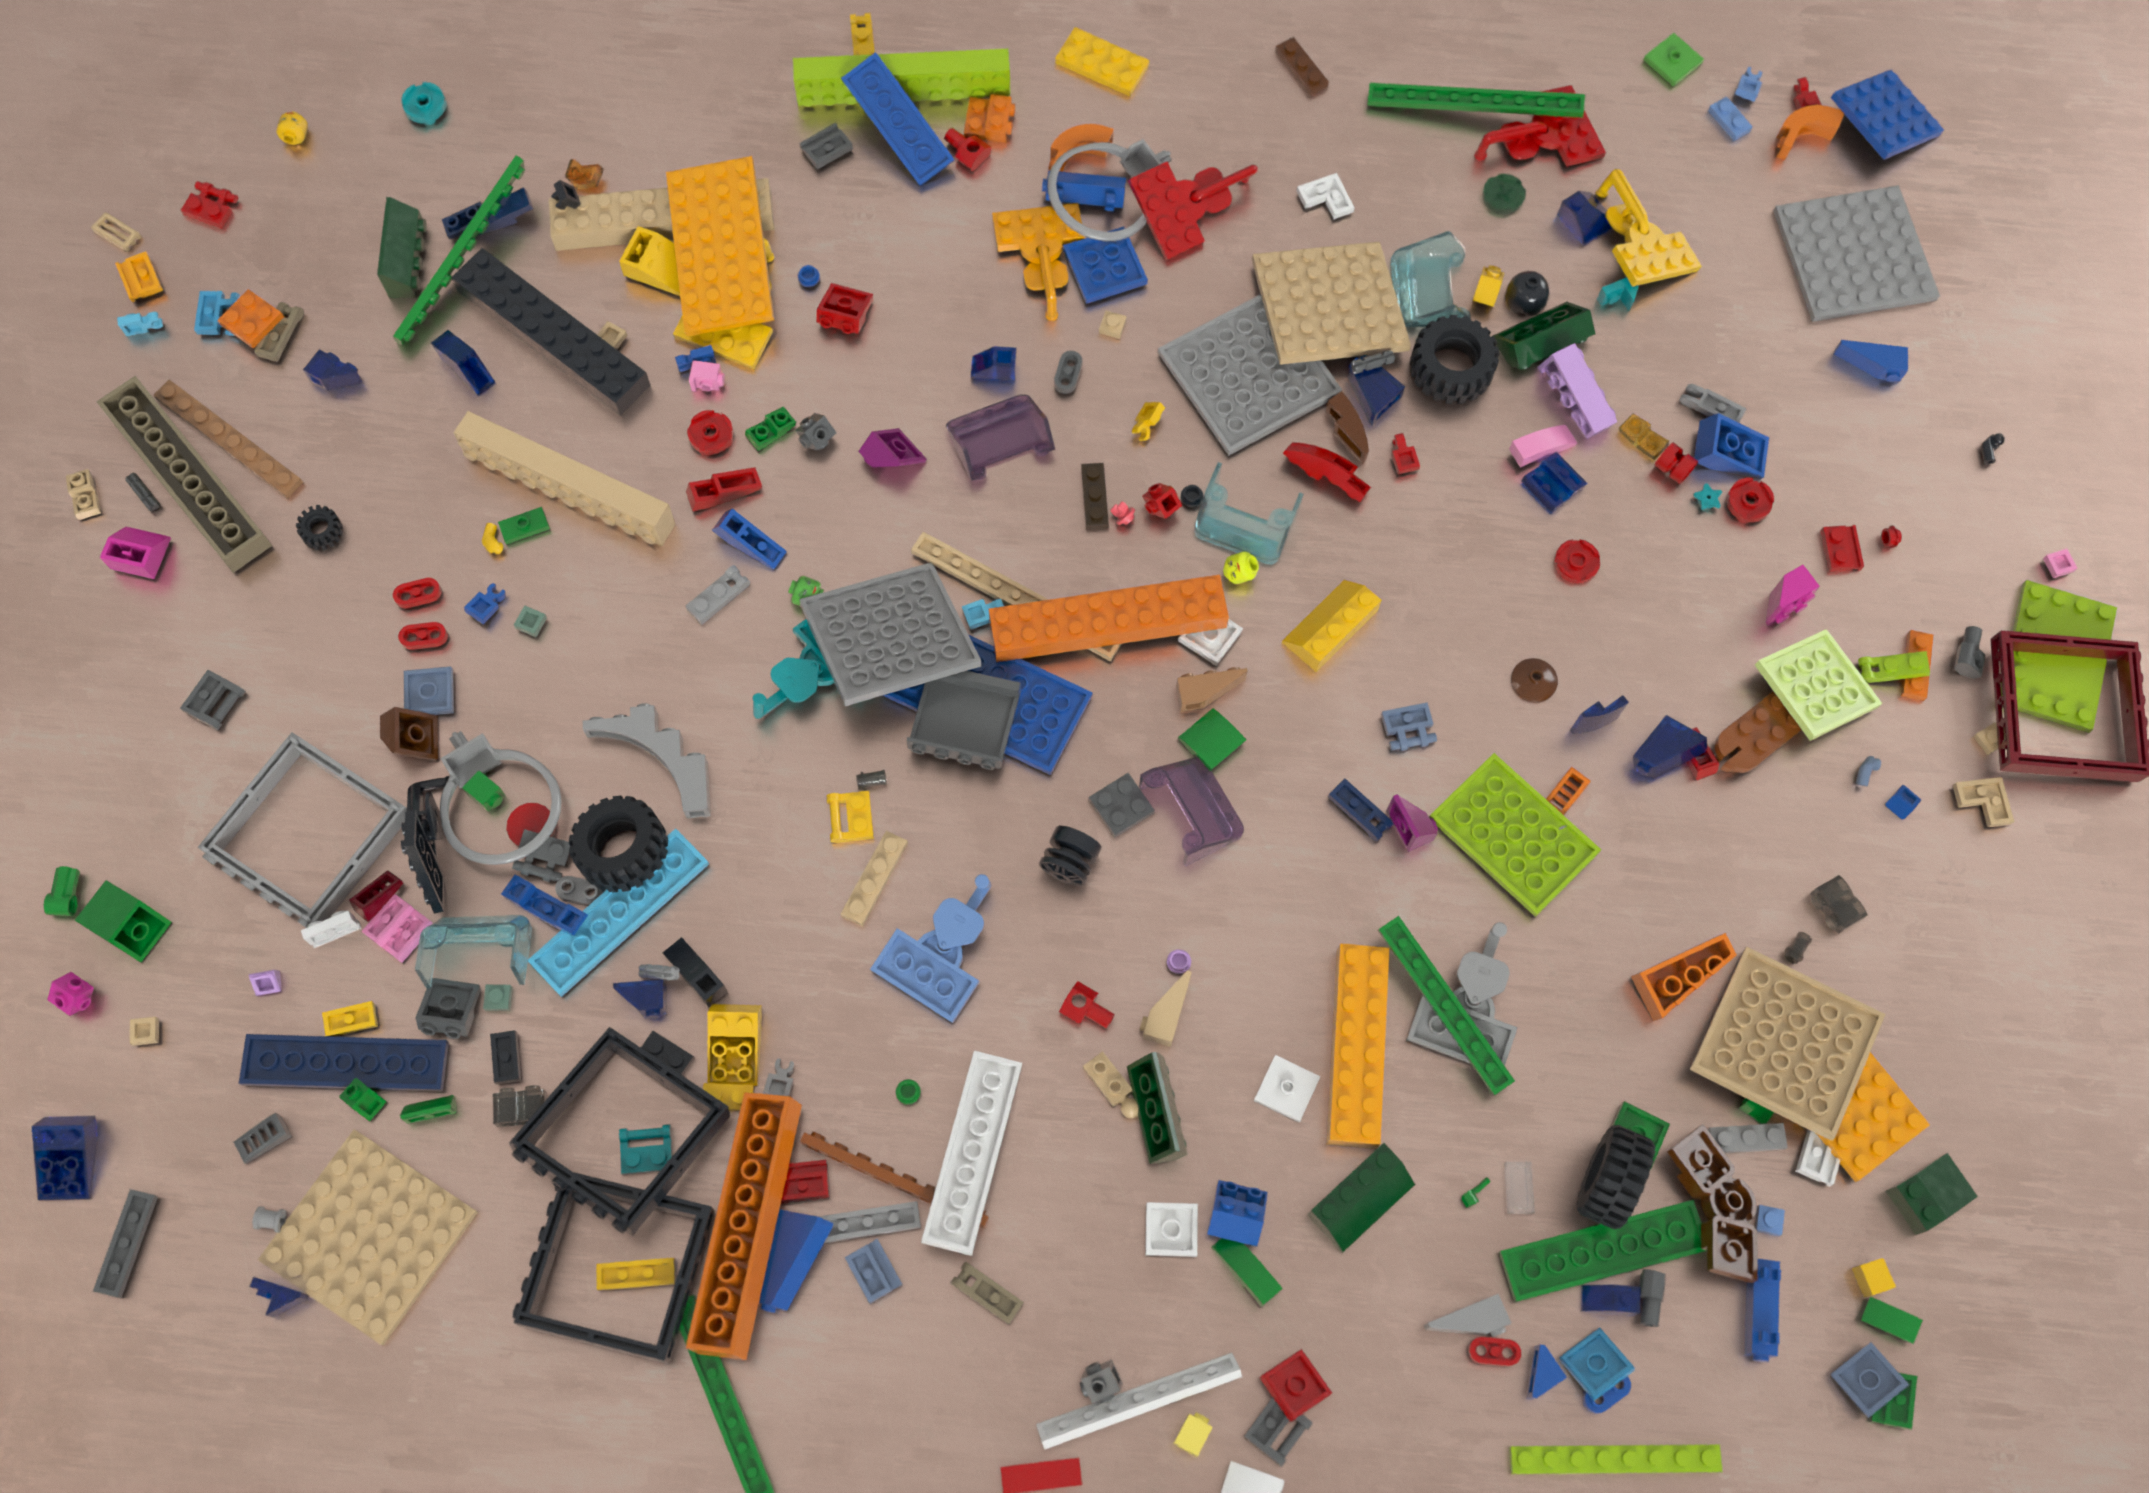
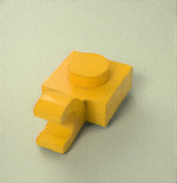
M1145 402L1135 418L1137 424L1133 426L1132 433L1139 434L1141 432L1139 441H1147L1150 437V425H1155L1160 420L1161 414L1165 409L1161 402Z

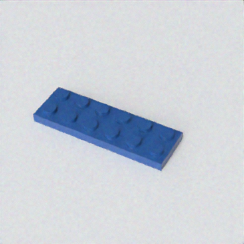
M876 52L841 78L920 187L954 162L952 155Z

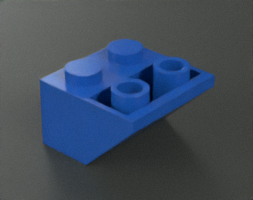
M1218 1180L1207 1234L1257 1246L1264 1223L1268 1192L1254 1187L1238 1185L1231 1181Z

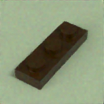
M1104 463L1081 464L1086 529L1109 528Z

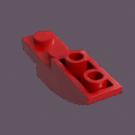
M1292 442L1283 452L1291 463L1300 466L1308 476L1319 481L1325 475L1332 484L1338 485L1350 498L1356 499L1358 502L1371 489L1368 484L1353 474L1358 468L1355 464L1325 448L1306 443Z

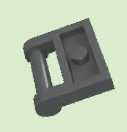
M207 670L180 709L218 731L222 726L221 722L237 699L239 697L242 698L246 691L227 679ZM225 690L231 691L214 716H208Z
M1272 1397L1244 1437L1282 1467L1287 1461L1285 1457L1305 1429L1309 1430L1313 1423L1304 1415L1295 1419L1296 1425L1279 1449L1275 1451L1271 1445L1289 1420Z

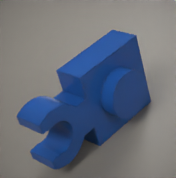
M711 345L691 350L689 355L675 357L679 372L690 369L693 361L716 363Z
M492 583L488 586L487 593L484 595L479 591L464 607V611L484 624L499 609L496 602L503 601L506 597V592L502 590L500 593L494 594L496 584Z

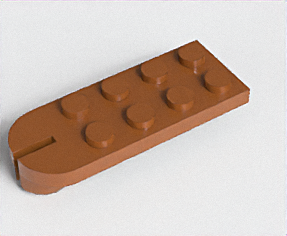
M1773 691L1718 735L1714 746L1715 757L1720 763L1728 754L1733 753L1737 749L1739 752L1730 758L1720 769L1725 772H1749L1802 731V729Z

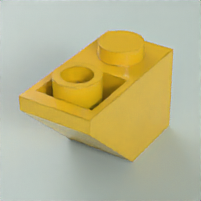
M1494 265L1484 266L1473 300L1494 307L1505 272H1501V268Z

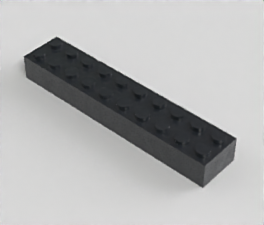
M481 248L451 277L457 292L619 416L651 386L646 371L485 249Z

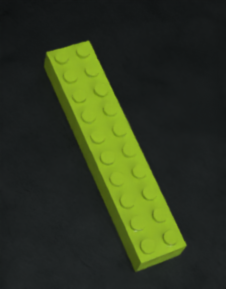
M1008 48L878 54L913 102L919 100L938 101L940 99L959 100L970 97L984 98L990 97L991 94L1010 96ZM872 54L793 58V77L798 106L851 105L858 103L841 78Z

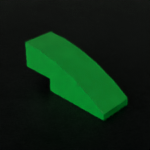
M1221 1238L1211 1246L1240 1284L1249 1291L1261 1307L1283 1289L1244 1243Z

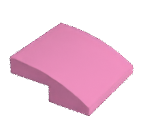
M394 894L361 932L403 963L435 924Z

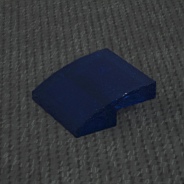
M1557 452L1543 460L1537 468L1526 474L1521 480L1551 513L1569 501L1588 484Z
M1622 695L1606 708L1599 701L1579 715L1570 731L1573 734L1586 733L1612 723L1618 719L1629 701Z

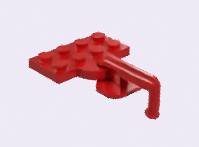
M1572 85L1540 91L1576 94ZM1584 110L1583 118L1534 115L1528 124L1520 121L1506 123L1502 125L1500 130L1486 133L1474 154L1476 160L1483 161L1487 157V150L1490 144L1504 142L1509 154L1513 158L1523 160L1534 157L1539 146L1550 150L1558 149L1565 165L1571 166L1602 159L1606 155V151Z
M1167 161L1128 180L1165 261L1205 242L1196 221L1203 216L1205 211L1217 213L1226 209L1232 202V194L1228 187L1240 181L1247 183L1257 173L1258 167L1252 164L1226 177H1223L1219 169L1209 167L1198 172L1194 176L1193 181L1186 179L1177 181Z

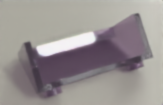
M1026 394L1016 395L952 419L946 424L950 438L971 481L985 478L987 475L986 466L1033 449L1037 456H1044L1050 451L1055 450L1048 418L1032 398Z
M1198 757L1155 767L1140 775L1139 787L1141 790L1147 787L1158 789L1168 785L1193 828V831L1187 833L1182 840V848L1185 852L1183 863L1185 866L1233 843L1243 835V823L1213 772Z

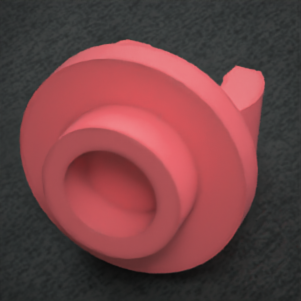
M1123 501L1119 505L1115 504L1110 510L1118 518L1116 520L1118 525H1127L1135 517V509L1133 507L1128 508L1127 504Z

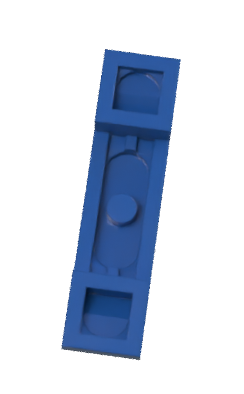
M516 874L501 893L503 897L535 917L573 936L588 916L585 912L574 906L565 904L536 888L532 883Z

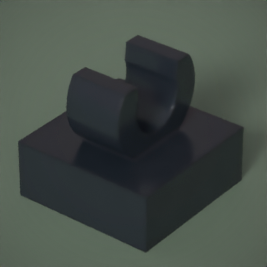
M562 180L554 184L556 192L551 197L559 201L555 205L556 208L564 210L569 206L576 209L581 205L574 186Z

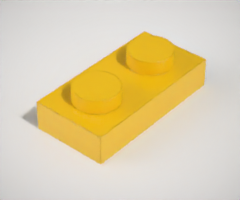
M373 1001L322 1012L325 1036L337 1037L378 1027L375 1003Z
M703 1083V1090L726 1104L729 1111H740L744 1092L754 1093L755 1089L754 1085Z

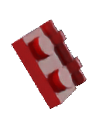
M197 181L195 189L201 191L199 195L190 193L180 211L187 217L222 229L233 212L227 205L229 202L236 204L238 196L232 194L228 189L216 188L209 182L202 183ZM215 196L218 197V200L215 202L210 200V198Z

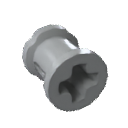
M259 1206L253 1216V1229L269 1228L280 1233V1228L287 1220V1212L285 1209L271 1211L266 1210L263 1206Z

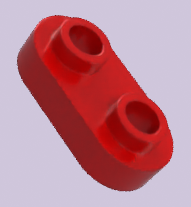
M423 578L398 585L393 591V599L399 607L406 609L436 601L440 597L442 590L435 579ZM428 590H433L431 594H426ZM405 596H410L408 600H403Z
M439 622L406 625L398 634L400 643L408 650L439 647L448 638L447 630ZM435 634H440L438 638L433 639ZM415 636L416 639L410 642L409 639Z
M1477 1337L1468 1346V1355L1477 1364L1509 1367L1517 1364L1522 1354L1518 1343L1511 1339ZM1478 1346L1484 1348L1485 1353L1483 1356L1477 1353L1476 1349ZM1504 1348L1510 1351L1511 1355L1509 1358L1503 1356L1502 1351Z

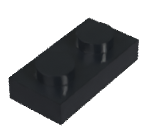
M512 1030L490 1034L494 1083L498 1085L521 1081L517 1031Z
M653 1030L641 1046L642 1049L682 1076L695 1059L693 1055Z

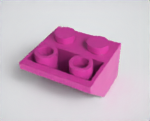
M126 526L108 537L100 559L112 570L155 579L171 537Z
M1804 565L1785 574L1770 593L1765 621L1767 626L1774 622L1777 624L1782 623L1789 618L1788 614L1793 611L1796 614L1801 612L1808 606L1807 603L1816 597L1814 593L1820 586Z

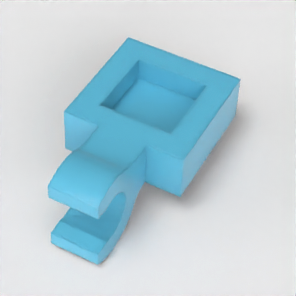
M984 599L962 606V611L970 630L989 623V608L1003 607L1004 605L1001 599L985 604Z

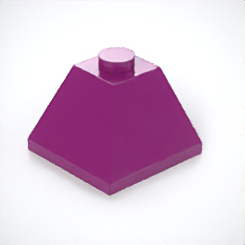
M900 428L872 431L858 451L864 457V461L872 467L905 466L925 463L927 461V458Z
M1396 794L1392 797L1386 812L1394 823V827L1408 852L1434 841L1438 834L1435 821L1432 818L1429 819L1425 811L1400 795Z

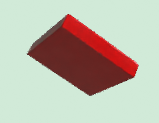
M1302 1349L1260 1377L1290 1423L1333 1393Z

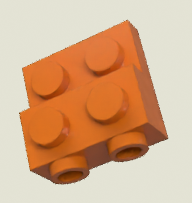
M992 94L990 99L970 97L964 136L967 138L977 136L985 141L1006 143L1007 135L1012 134L1013 122L1010 121V117L1015 116L1016 104L1012 103V97Z

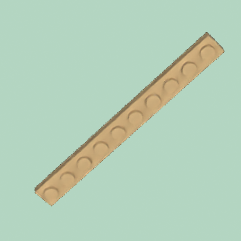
M922 532L911 549V553L928 563L932 562L939 569L996 600L1001 599L1002 603L1007 606L1049 600L925 532ZM1121 644L1090 648L1088 650L1111 662Z

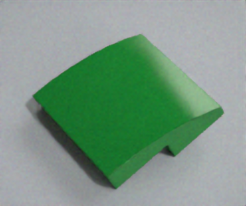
M1214 708L1178 737L1193 756L1196 755L1210 771L1247 740Z

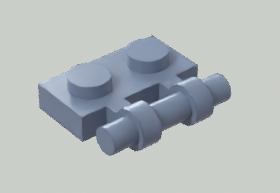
M1428 702L1382 711L1381 718L1386 735H1396L1397 740L1389 742L1390 751L1398 749L1405 751L1408 750V747L1418 745L1425 747L1429 743L1437 742L1436 733L1427 734L1425 729L1432 727L1434 724ZM1417 731L1418 736L1406 738V732Z

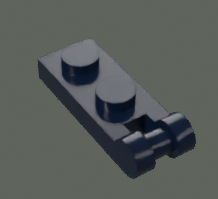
M1345 778L1328 795L1331 801L1363 828L1369 837L1376 842L1382 837V833L1385 830H1389L1394 825L1386 814ZM1373 818L1379 822L1376 826L1370 822Z

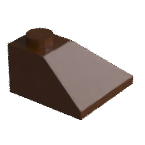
M393 707L380 715V739L394 754L437 761L438 715Z

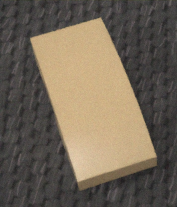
M86 469L66 475L67 489L72 497L74 515L77 519L81 520L100 514V503L90 470Z

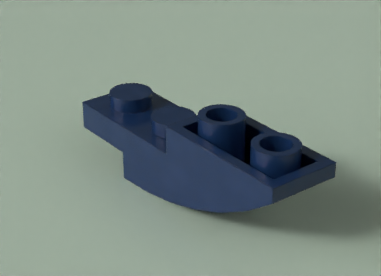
M524 187L512 192L507 198L503 197L500 202V210L495 216H490L487 221L489 225L483 234L517 223L516 217L533 210L529 194ZM480 201L443 218L442 222L447 237L449 239H459L483 203Z

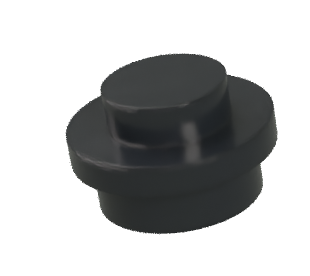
M1188 485L1181 491V501L1188 507H1196L1203 501V492L1196 485Z

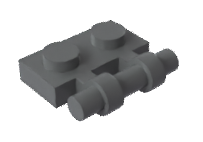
M524 829L519 848L528 844L539 833ZM549 837L536 851L526 856L525 862L515 861L512 869L521 871L522 875L528 876L531 874L542 877V880L550 882V880L557 882L562 878L563 873L553 871L555 864L566 865L570 845L567 841ZM534 858L548 861L547 867L543 868L532 865Z

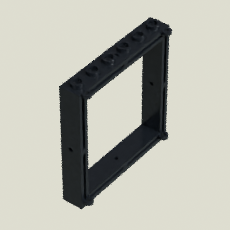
M609 1027L512 1138L509 1145L513 1151L511 1155L522 1164L526 1161L532 1165L531 1169L540 1177L546 1175L552 1179L551 1183L560 1191L566 1189L572 1193L571 1197L580 1205L586 1203L592 1207L591 1211L602 1220L606 1217L613 1222L611 1225L622 1234L626 1231L633 1236L729 1119L730 1112L726 1104ZM613 1053H616L706 1114L629 1210L535 1146Z
M575 1173L612 1199L633 1204L644 1191V1189ZM555 1187L557 1192L554 1201L549 1203L546 1212L548 1216L546 1226H542L538 1235V1241L540 1242L538 1250L533 1252L530 1259V1267L532 1268L529 1277H525L522 1283L521 1292L523 1295L521 1301L515 1305L513 1310V1323L519 1327L669 1364L715 1210L709 1205L668 1195L655 1208L656 1210L693 1218L695 1221L657 1345L536 1315L574 1200L571 1197L572 1193L566 1189L560 1191Z

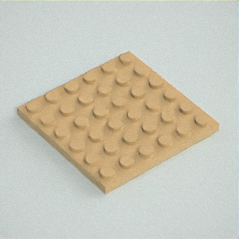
M1380 241L1252 255L1253 267L1280 365L1366 356L1377 353L1383 354L1387 350H1392L1393 353L1410 351L1411 343Z
M1746 946L1690 1070L1832 1141L1838 1132L1886 1014Z
M354 1129L280 1228V1233L274 1236L260 1255L258 1261L384 1346L478 1212Z

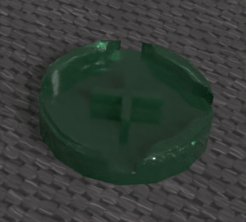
M1505 173L1498 174L1493 178L1490 177L1484 184L1482 192L1485 205L1490 210L1499 214L1516 212L1521 208L1526 197V189L1523 187L1520 179Z

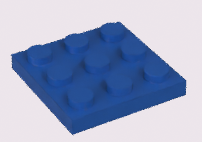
M1123 226L1107 232L1120 231L1125 229V227ZM1129 237L1118 241H1098L1085 238L1063 245V252L1086 304L1148 284L1147 276Z

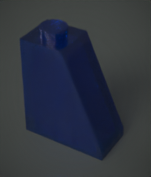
M445 331L431 342L439 357L475 394L479 395L495 382L475 350L451 331Z
M1363 355L1360 358L1356 357L1354 360H1363V358L1367 357L1368 355ZM1351 362L1348 380L1369 423L1373 425L1402 398L1405 386L1382 366L1367 371L1363 369V372L1355 374L1351 368Z
M1666 715L1633 755L1634 768L1639 774L1643 776L1648 775L1655 779L1705 753L1707 750V737Z

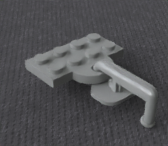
M1502 922L1494 924L1489 932L1483 953L1469 952L1461 959L1457 977L1462 987H1459L1453 993L1505 1066L1518 1027L1494 1019L1495 1006L1491 997L1505 990L1510 974L1509 968L1504 962L1493 958L1500 937L1507 933V926ZM1422 995L1406 1040L1471 1064Z

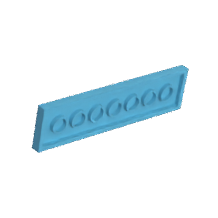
M676 828L667 836V856L661 860L663 865L660 870H655L654 877L643 881V885L638 888L636 886L631 887L630 891L622 892L621 889H618V892L615 893L606 890L583 910L588 916L574 936L560 931L527 960L561 997L709 865V862Z

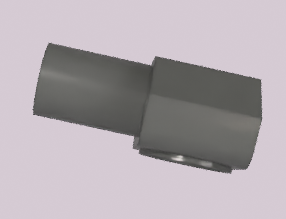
M1968 626L1965 628L1964 639L1958 647L1954 669L1960 675L1973 679L1982 677L1986 656L1979 649L1982 629L1979 627Z
M1649 1269L1642 1270L1639 1284V1296L1643 1300L1641 1325L1659 1327L1661 1302L1664 1300L1665 1273Z

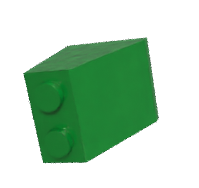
M105 880L74 920L140 963L172 923L139 899Z

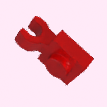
M1807 78L1797 79L1798 84L1793 86L1797 94L1793 99L1797 110L1806 106L1822 105L1816 91L1809 92Z
M1403 433L1394 435L1395 439L1392 440V444L1395 450L1392 451L1391 456L1397 475L1419 470L1420 463L1414 446L1407 447Z

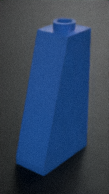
M779 1210L759 1304H762L761 1310L775 1313L776 1309L788 1310L834 1223L818 1216Z

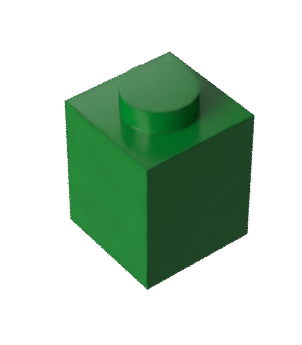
M480 770L462 787L466 794L488 813L492 808H497L505 796L501 788Z

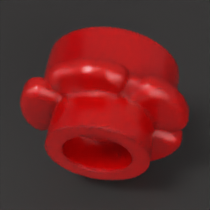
M1893 525L1889 526V528H1884L1881 532V541L1884 546H1890V548L1897 547L1902 540L1901 531Z

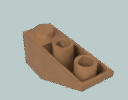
M1232 667L1222 672L1210 670L1200 675L1188 673L1177 678L1176 689L1180 711L1205 709L1245 681L1248 672L1247 668Z

